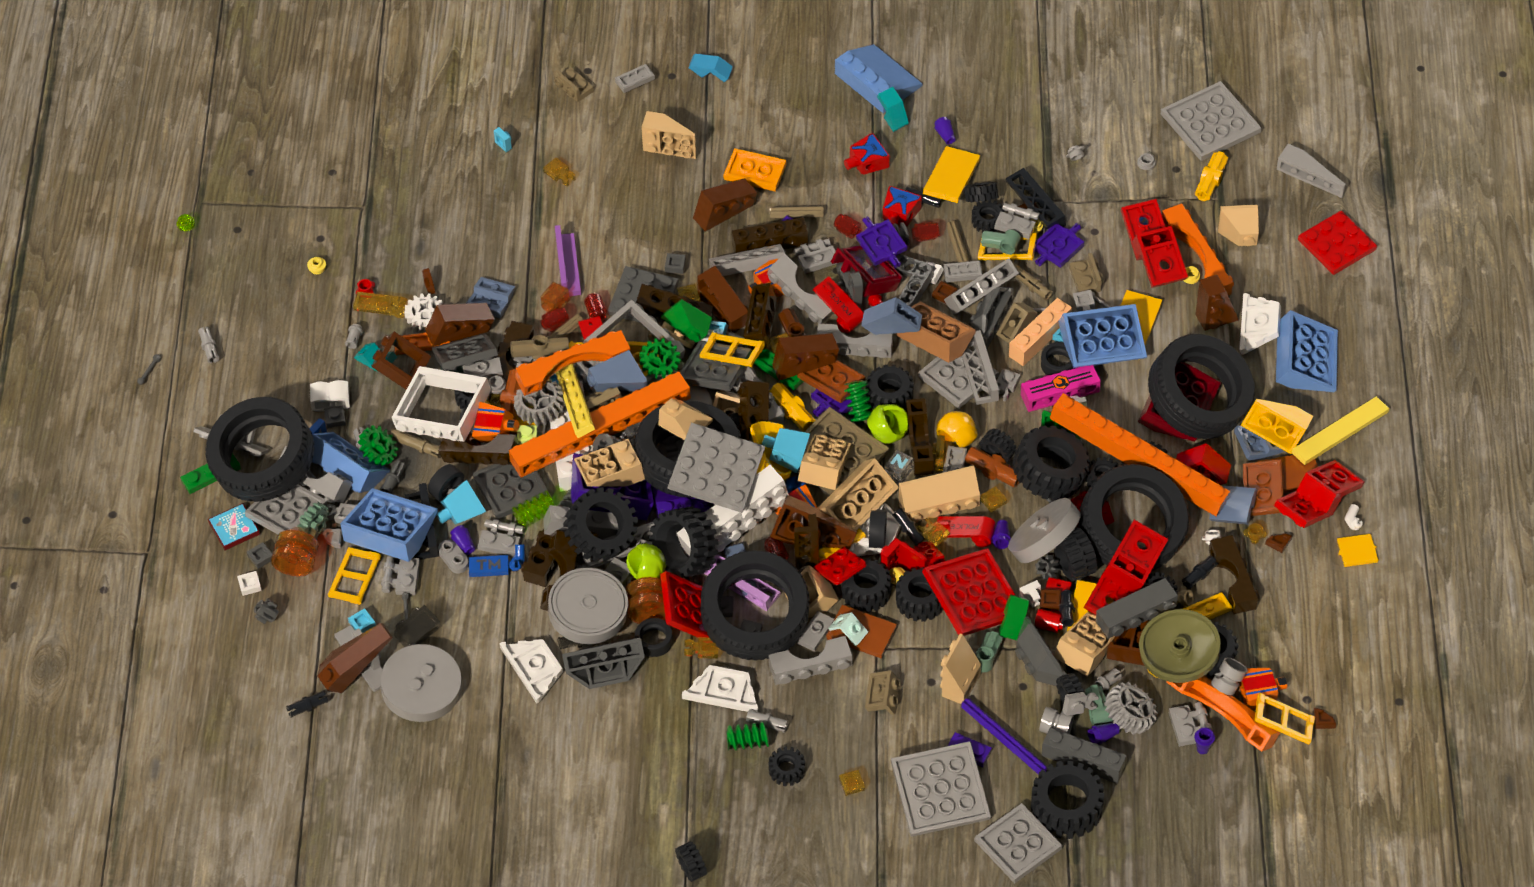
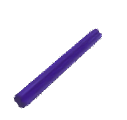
M966 698L961 703V707L1038 775L1042 769L1046 772L1047 766L972 700Z

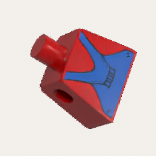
M871 133L850 146V158L844 160V165L847 170L856 167L861 174L865 175L889 168L890 155L876 136Z
M889 186L883 205V219H889L892 225L894 223L900 225L903 222L905 226H908L922 208V196Z

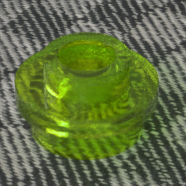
M183 214L178 217L176 225L180 231H190L194 228L195 221L190 215Z

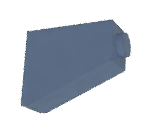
M895 297L864 310L861 326L874 335L920 331L922 314Z
M629 350L590 367L586 377L588 384L594 387L596 392H604L608 388L614 389L616 387L619 391H635L647 386V379Z

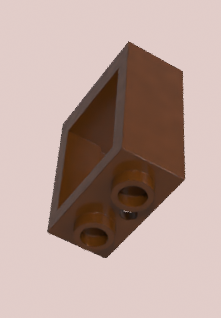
M394 331L389 336L385 335L380 343L382 347L374 354L372 358L374 362L371 367L407 390L419 366L426 367L431 356ZM392 345L416 360L409 375L385 359Z

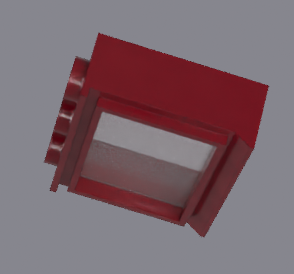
M861 245L842 249L837 247L831 260L832 264L843 262L841 267L843 273L849 272L851 267L856 272L859 271L861 278L867 282L862 293L863 297L896 291L902 279V276L888 261L875 266Z

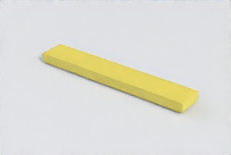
M570 364L557 371L556 376L559 386L562 387L563 398L577 438H580L595 430L575 367L573 364Z
M1374 397L1293 448L1292 454L1306 465L1387 414L1389 408L1378 397Z

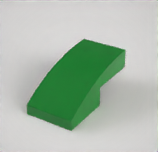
M1010 594L1003 611L1005 616L998 632L1000 636L1017 640L1027 614L1028 599Z

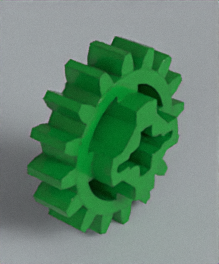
M654 338V343L647 341V346H642V352L639 354V358H641L639 364L643 365V371L648 370V376L653 373L656 379L659 375L664 379L666 374L670 375L673 374V371L678 370L681 360L679 359L680 352H676L677 346H671L672 341L665 343V339L662 338L661 342H658L657 338Z
M372 425L359 435L360 440L358 444L362 445L359 450L364 451L363 457L368 456L369 462L373 460L375 465L380 463L384 466L392 462L397 456L395 452L398 448L394 446L397 441H392L393 435H388L387 429L382 431L381 426L375 428Z

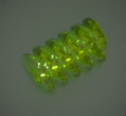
M545 490V496L539 493L538 499L533 496L531 502L525 500V507L519 503L517 505L518 510L515 507L511 509L517 522L526 528L527 521L534 524V517L540 521V514L545 516L549 506L554 505L548 491Z

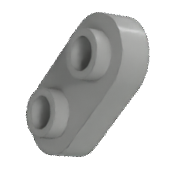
M445 540L439 544V556L453 573L460 574L468 569V558L454 541Z

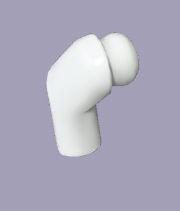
M1355 504L1350 505L1344 519L1350 529L1359 530L1363 523L1362 520L1359 521V518H1356L1359 507Z

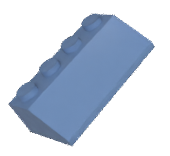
M334 432L312 434L314 440L312 462L321 465L326 472L339 473L352 481V490L358 493L370 491L390 472V469L382 466L380 463L375 465L373 460L369 462L368 456L363 457L364 452Z

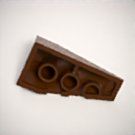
M786 495L770 537L787 544H794V528L808 526V515L816 514L819 545H825L829 548H851L857 534L856 530L810 504Z
M379 623L333 650L319 665L318 678L327 690L342 694L393 637L383 623Z

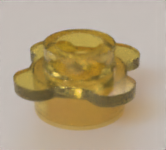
M1253 523L1249 525L1248 529L1243 531V535L1248 537L1251 543L1257 544L1261 538H1266L1267 532L1264 531L1260 524Z

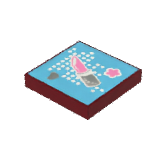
M243 503L208 519L224 550L260 535L254 521L245 516L247 509Z

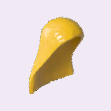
M766 421L752 424L750 431L753 442L762 445L765 435L776 438L778 430L780 428L785 429L784 425ZM765 447L763 453L766 454L765 462H769L768 466L771 465L784 480H787L792 471L771 461L769 458L772 449Z

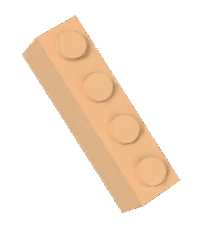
M1059 298L1054 300L1009 343V357L1024 366L1052 340L1053 334L1060 328L1058 321L1062 314L1072 312V307Z

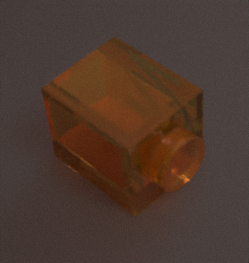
M552 282L540 296L542 308L546 312H551L555 315H558L570 301L569 289L555 282Z

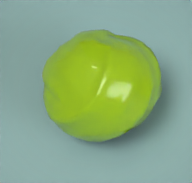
M878 405L868 417L867 425L878 441L890 444L902 439L908 431V415L903 408L897 405Z
M642 543L633 548L627 555V567L637 582L643 585L658 583L661 578L660 574L665 572L666 568L665 557L658 547Z

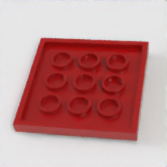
M988 548L925 567L922 571L958 635L963 634V636L1002 624L1005 616L1003 611L1010 594L1015 595Z

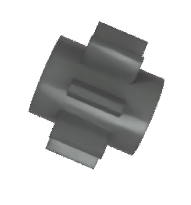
M1053 555L1040 557V560L1035 564L1036 574H1043V579H1048V577L1056 578V573L1060 570L1059 560H1053Z
M268 598L266 601L260 600L254 608L255 618L263 624L267 621L273 622L279 612L276 609L278 605Z

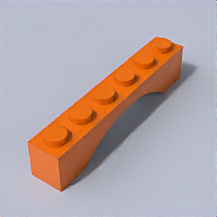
M1183 204L1162 210L1165 227L1172 226L1175 238L1188 244L1200 257L1205 271L1204 278L1218 275L1227 294L1231 295L1232 286H1234L1233 279L1226 273L1223 263L1217 259L1214 249H1211L1208 245L1207 238L1201 234L1198 224L1192 220L1189 210L1185 209Z
M622 330L617 332L611 331L603 337L592 338L587 343L576 344L565 351L559 350L551 356L540 357L529 364L523 363L516 368L515 378L523 395L526 396L542 390L553 374L570 364L581 361L604 362L623 352L630 351V347Z
M1206 676L1185 683L1166 681V683L1180 693L1192 697L1220 713L1240 731L1246 741L1261 752L1272 748L1281 733L1254 721L1255 712L1235 697L1218 691Z

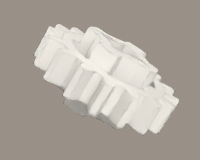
M423 293L420 294L419 298L413 296L414 300H408V305H405V318H407L408 324L412 323L413 328L419 326V330H422L423 327H427L436 306L443 304L442 300L437 299V296L431 298L429 293L427 297H424Z

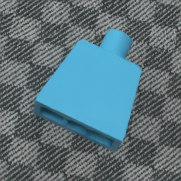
M780 428L776 438L765 435L762 445L772 449L769 458L771 461L797 473L810 434Z
M466 480L441 501L445 509L438 512L436 516L442 524L451 519L456 525L486 512Z

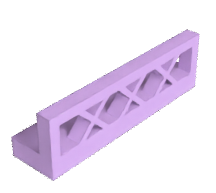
M715 555V563L710 564L712 568L708 571H705L706 573L704 574L708 576V574L711 573V570L717 565L716 563L718 561L720 562L724 560L725 558H723L720 555ZM760 579L741 580L729 587L730 590L740 596H743L741 590L747 593L744 596L745 599L765 611H768L781 595L780 591ZM753 580L756 582L757 588L745 581ZM768 591H769V592L772 593L773 595H772V597L770 598V596L767 595V594H765L764 592H768Z

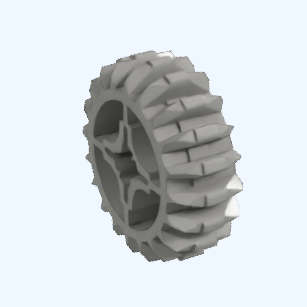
M551 379L545 383L542 390L526 396L523 395L521 390H517L516 396H514V408L517 415L521 417L523 422L527 421L529 425L533 422L536 426L540 422L545 425L548 420L552 422V418H558V413H563V407H565L562 387L558 386L556 381L552 382Z
M1122 682L1114 686L1105 697L1106 701L1104 704L1107 706L1105 711L1110 713L1108 718H1112L1114 720L1113 724L1119 725V729L1123 728L1126 733L1131 732L1133 735L1144 733L1155 723L1158 713L1155 710L1157 706L1152 703L1153 699L1149 698L1148 693L1143 691V687L1138 688L1136 683L1131 685L1129 682Z

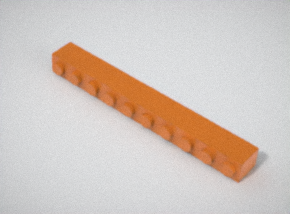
M680 372L670 374L664 379L652 382L640 390H635L623 398H618L614 402L590 412L595 430L577 438L571 421H568L556 429H551L543 435L534 437L528 442L516 445L510 449V462L522 478L592 445L599 434L614 435L642 422L650 412L664 405L671 398L680 401L691 399L690 387Z
M1063 393L1054 404L1050 415L1051 420L1128 465H1145L1164 473L1181 490L1185 499L1212 515L1217 516L1226 504L1230 493L1229 490Z

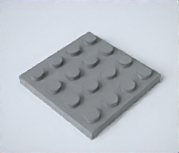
M1221 81L1162 108L1160 113L1200 161L1211 157L1213 153L1226 150L1261 133L1259 124Z
M691 422L668 484V489L743 513L765 446Z
M970 742L891 758V765L910 837L991 819Z

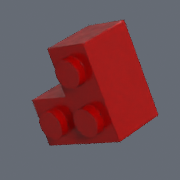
M1207 443L1177 454L1176 460L1219 485L1227 483L1231 464Z

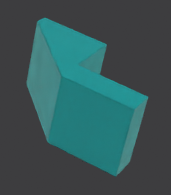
M894 87L877 95L878 100L886 110L884 119L893 132L909 124L903 101Z
M375 343L365 344L354 358L377 371L371 367L374 362L372 358L380 348ZM388 352L385 359L393 363L397 356L394 352Z

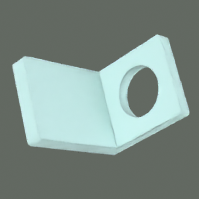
M852 612L839 615L828 628L830 631L841 629L854 645H858L868 633L867 629Z

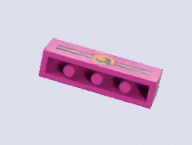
M1093 365L1078 367L1021 383L1020 395L1028 412L1054 405L1063 393L1069 397L1077 395L1079 398L1099 393L1101 381Z

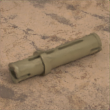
M1011 260L1017 271L1023 275L1018 274L1015 277L1029 287V291L1035 292L1045 301L1049 300L1053 292L1044 286L1040 279H1035Z
M396 428L390 430L389 435H393L392 440L417 449L422 454L427 453L436 458H441L438 451L440 446L431 443L428 439H420L396 430Z

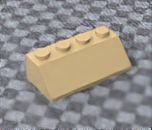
M875 458L864 461L817 509L857 530L870 517L871 510L876 511L899 487Z
M974 465L899 483V508H902L909 519L915 523L920 520L936 518L940 515L953 514L957 511L980 506V492Z

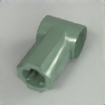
M1007 230L1005 233L983 231L981 244L983 247L997 248L1003 253L1011 255L1015 252L1021 236L1014 230Z
M987 632L980 648L976 651V657L981 663V672H989L993 668L994 659L1003 641V637L997 632Z
M1091 685L1085 689V695L1095 693L1099 697L1098 700L1092 701L1097 708L1089 710L1091 724L1098 725L1113 722L1112 718H1108L1110 713L1105 711L1107 706L1104 704L1106 699L1102 686Z

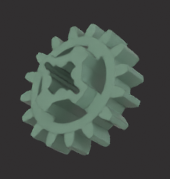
M320 502L313 503L312 507L309 506L308 511H305L304 515H301L299 519L300 524L297 525L299 529L296 532L298 534L297 538L307 544L309 542L312 543L313 539L316 540L318 535L322 534V531L326 529L327 525L325 523L329 520L327 518L330 514L328 512L329 508Z

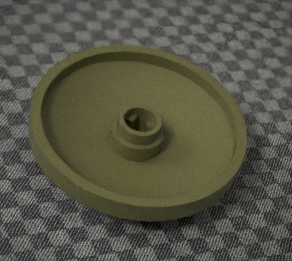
M1185 609L1170 610L1157 615L1144 627L1139 640L1140 656L1145 667L1156 677L1174 683L1190 682L1206 675L1217 663L1221 650L1220 636L1215 625L1204 615Z

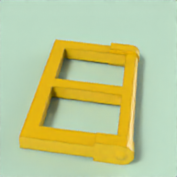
M1032 233L1030 239L1023 237L1020 239L1030 240L1028 254H985L986 247H983L980 243L978 260H1006L1008 258L1010 260H1033L1037 233Z
M712 332L699 355L700 358L752 367L758 355L762 352L765 342ZM716 340L733 342L725 355L709 353ZM739 344L755 346L748 359L732 357Z
M348 547L329 590L328 597L360 605L376 566L381 559V554ZM351 556L373 560L367 575L346 570ZM342 576L364 581L358 596L336 591Z
M1263 693L1258 694L1254 721L1308 745L1311 743L1315 716L1308 715L1265 696ZM1264 702L1282 710L1280 724L1262 717ZM1288 713L1306 720L1304 735L1287 728Z

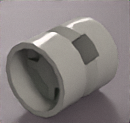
M1227 657L1223 660L1219 667L1220 671L1215 674L1211 684L1218 691L1232 696L1239 687L1238 682L1243 680L1248 670L1239 661Z
M1046 706L1042 715L1039 732L1047 734L1051 727L1070 734L1074 715L1066 716L1063 712L1059 714L1058 710Z

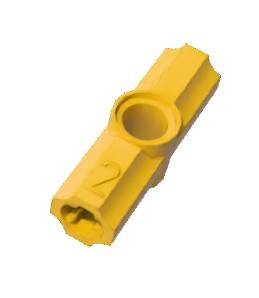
M1220 151L1213 153L1208 166L1204 167L1200 183L1195 191V196L1199 200H1210L1215 187L1219 186L1223 170L1228 162V157L1225 153Z
M776 383L769 390V393L773 394L775 402L783 408L785 412L784 417L786 419L791 418L802 432L806 431L816 421L805 409L801 398L797 395L793 396L783 383Z

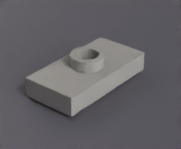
M644 64L615 77V82L622 92L626 93L654 80L655 75Z
M980 260L943 264L946 283L975 280L983 275Z
M499 357L488 361L476 362L470 366H462L464 374L485 377L487 379H490L492 376H503Z
M948 446L942 473L964 468L967 448Z
M817 611L797 643L815 652L827 635L828 628L834 619Z

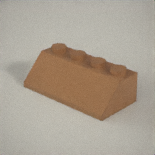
M919 302L911 307L922 314L920 331L894 333V335L914 344L916 347L946 362H951L963 355L976 329Z

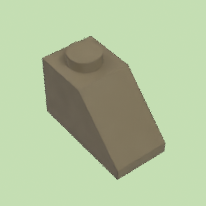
M1014 302L996 335L1010 343L1035 319L1038 312L1025 303Z

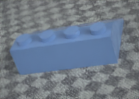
M874 44L848 50L835 59V74L883 114L886 110L877 98L879 93L894 87L903 100L922 87V83Z
M1136 304L1063 313L1058 321L1062 340L1073 368L1147 358Z
M1291 310L1280 319L1279 337H1277L1276 382L1292 389L1335 392L1337 387L1338 330Z
M372 488L340 523L343 540L409 562L420 550L438 511L437 508Z

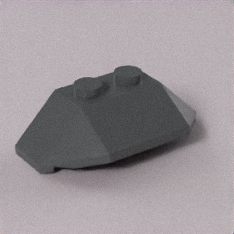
M996 287L985 296L983 301L978 303L977 313L972 315L969 325L976 329V331L981 330L986 349H988L1013 301L1014 288Z
M1029 616L1025 617L1017 638L1016 656L1019 660H1023L1027 673L1032 675L1036 681L1056 686L1057 678L1067 674L1031 622Z
M641 638L562 654L566 674L588 689L629 681L645 658Z

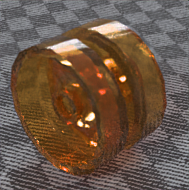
M299 530L280 532L276 537L275 549L271 557L272 566L281 573L290 576L300 577L310 574L314 568L315 557L319 548L318 541L310 534Z
M651 577L640 578L627 585L625 588L628 596L627 614L632 622L640 624L643 620L649 618L665 619L661 579Z

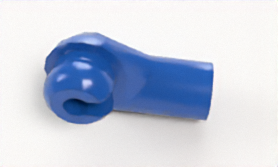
M799 476L789 478L785 485L788 493L806 483L798 481Z
M515 544V555L509 562V568L512 571H518L522 568L525 561V544Z

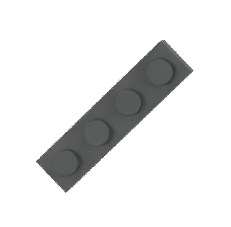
M1166 578L1096 610V623L1108 639L1113 636H1119L1124 631L1136 628L1141 623L1152 620L1163 612L1173 610L1177 607L1178 595Z
M1051 727L1042 744L1043 757L1057 762L1062 761L1065 765L1068 764V761H1073V766L1077 767L1079 763L1084 764V770L1090 767L1093 770V775H1098L1100 778L1117 784L1125 769V754Z

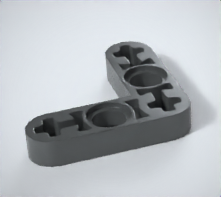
M898 254L896 257L901 262V265L895 269L899 274L910 277L898 299L906 302L911 307L919 302L934 276V271L931 265L926 262ZM914 264L911 270H905L907 265ZM915 284H920L919 289L915 291L912 290V287Z
M843 262L836 264L837 273L844 292L861 308L863 282L859 271L843 273L841 271Z

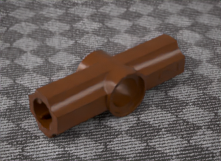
M787 308L778 314L787 337L806 336L804 326L799 322L793 309Z

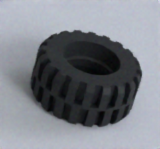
M1041 426L1039 429L1034 428L1026 433L1013 458V470L1015 475H1017L1016 478L1019 483L1022 482L1026 490L1029 489L1032 491L1031 494L1039 495L1043 499L1051 498V500H1058L1059 498H1068L1076 494L1089 472L1091 463L1087 448L1083 447V442L1080 439L1078 440L1076 435L1066 432L1067 430L1063 428L1057 429L1056 426H1050L1049 428ZM1040 457L1055 460L1063 469L1048 466Z

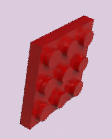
M1342 210L1298 235V241L1333 275L1377 249V245Z
M667 571L660 574L666 624L711 642L701 619L702 586Z

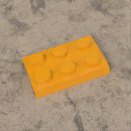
M734 148L723 177L724 180L732 182L745 178L753 187L776 192L786 167V160Z

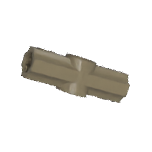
M536 335L532 340L511 341L512 358L532 356L536 360L540 357H547L559 350L565 351L569 349L568 338L548 339L546 336Z

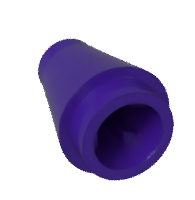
M947 117L937 119L934 123V129L947 145L954 143L956 138L951 120Z
M999 520L992 537V542L996 548L1005 549L1008 547L1011 539L1007 521Z
M459 525L450 532L451 539L466 555L475 551L476 548L468 528H465L464 525Z
M1113 723L1095 725L1088 730L1090 742L1101 745L1119 734L1118 725Z
M1200 728L1196 731L1194 738L1197 752L1207 754L1213 744L1215 735L1209 728Z

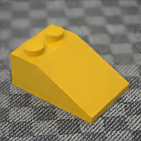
M1256 399L1240 426L1291 454L1292 449L1300 441L1313 416L1297 406Z

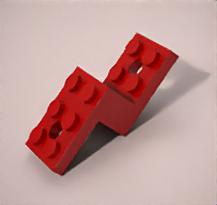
M1157 199L1121 207L1120 210L1136 260H1143L1151 288L1186 280L1188 275L1172 226L1165 227ZM1139 218H1147L1149 224L1142 225L1139 222ZM1160 262H1167L1169 269H1162Z
M1333 460L1306 472L1297 491L1277 499L1274 507L1279 509L1281 514L1291 518L1296 525L1306 528L1332 516L1342 497L1362 488L1365 481L1336 460Z
M1134 519L1083 608L1096 615V610L1109 605L1106 602V597L1112 598L1115 602L1139 591L1168 539ZM1137 543H1144L1146 545V549H1140Z

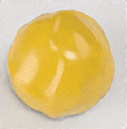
M952 411L944 414L937 424V435L942 440L956 442L960 448L969 446L978 437L975 422L965 412Z

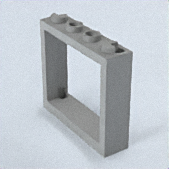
M630 300L583 341L584 344L592 338L603 337L631 313L660 341L662 338L665 339V343L672 341L671 346H677L676 352H680L679 359L684 358L685 353L683 344L678 340L676 341L666 328H662L653 316H649L644 312L643 307L633 300ZM653 373L650 376H645L647 386L652 382H656L662 376L659 375L657 379Z

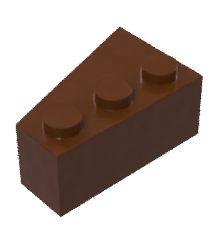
M745 178L702 190L693 219L706 232L753 206L757 191Z
M713 266L698 275V299L713 306L711 313L719 322L727 323V330L729 332H736L746 325L748 308L741 302L717 267Z
M1218 275L1199 281L1195 315L1204 331L1239 321Z
M487 303L442 304L436 306L425 331L434 347L448 341L452 342L489 332L495 319Z
M832 333L779 338L772 365L780 381L802 372L805 373L836 363L839 347Z
M1150 620L1141 623L1136 628L1124 631L1119 636H1115L1108 645L1106 659L1145 666L1140 656L1139 640L1144 627Z

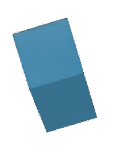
M694 54L689 65V69L701 78L711 72L723 82L728 80L733 67L719 56Z

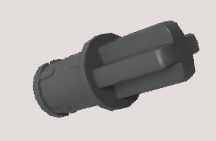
M400 460L394 463L391 471L386 474L385 482L380 491L392 494L394 487L400 482V476L405 468V463Z

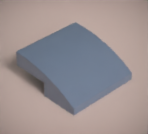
M481 277L475 284L474 293L466 304L487 303L492 315L501 318L511 301L515 286Z
M1236 426L1234 429V433L1247 460L1262 459L1284 452L1283 449L1242 426Z
M1221 485L1230 491L1228 499L1219 514L1214 516L1210 513L1209 519L1215 522L1249 525L1251 508H1254L1257 489Z

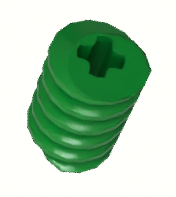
M859 380L844 384L849 386L844 392L850 393L845 399L852 401L847 405V407L853 408L852 411L848 412V414L854 415V418L850 419V421L867 420L872 412L867 410L871 408V404L866 403L870 400V397L865 395L869 390L862 388L867 385V382Z
M760 722L759 728H757L755 723H752L751 729H749L747 724H744L743 730L737 724L735 731H733L731 725H728L726 731L728 751L731 745L736 751L739 744L743 750H745L746 744H749L750 748L753 749L754 744L757 743L758 747L761 748L763 742L769 747L768 731L763 722Z

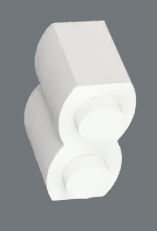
M336 380L330 383L318 381L310 384L312 411H324L325 408L343 406V409L350 408L348 381Z

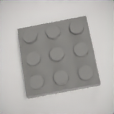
M966 348V352L973 353L969 348ZM961 356L951 362H946L936 357L918 372L920 379L958 409L974 397ZM971 360L969 366L976 369L979 363ZM992 367L995 378L999 377V372ZM976 375L973 380L981 384L984 378Z
M297 484L290 491L277 498L254 502L245 511V516L292 542L298 536L296 532L299 529L297 525L300 524L299 519L301 515H304V512H307L309 506L312 507L313 503L320 502L327 506V501Z
M1022 803L974 838V841L1014 884L1062 850L1061 843Z

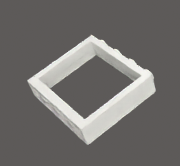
M419 366L392 416L396 430L465 442L475 423L479 403H485L491 392L489 382L485 377ZM426 385L475 393L458 426L409 418Z

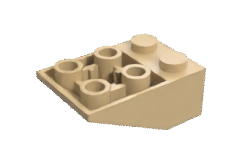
M646 112L642 124L643 151L696 159L695 133L663 113Z
M814 434L801 461L798 481L836 490L851 443L841 439L828 438L825 435Z
M629 439L574 459L587 486H629L645 480L642 464Z
M1087 612L1060 638L1054 657L1088 677L1106 655L1108 645L1115 636L1108 639L1096 623V615Z
M959 634L957 640L952 641L948 656L945 655L941 662L943 669L940 675L942 677L940 684L942 697L959 704L968 698L981 673V663L963 634Z

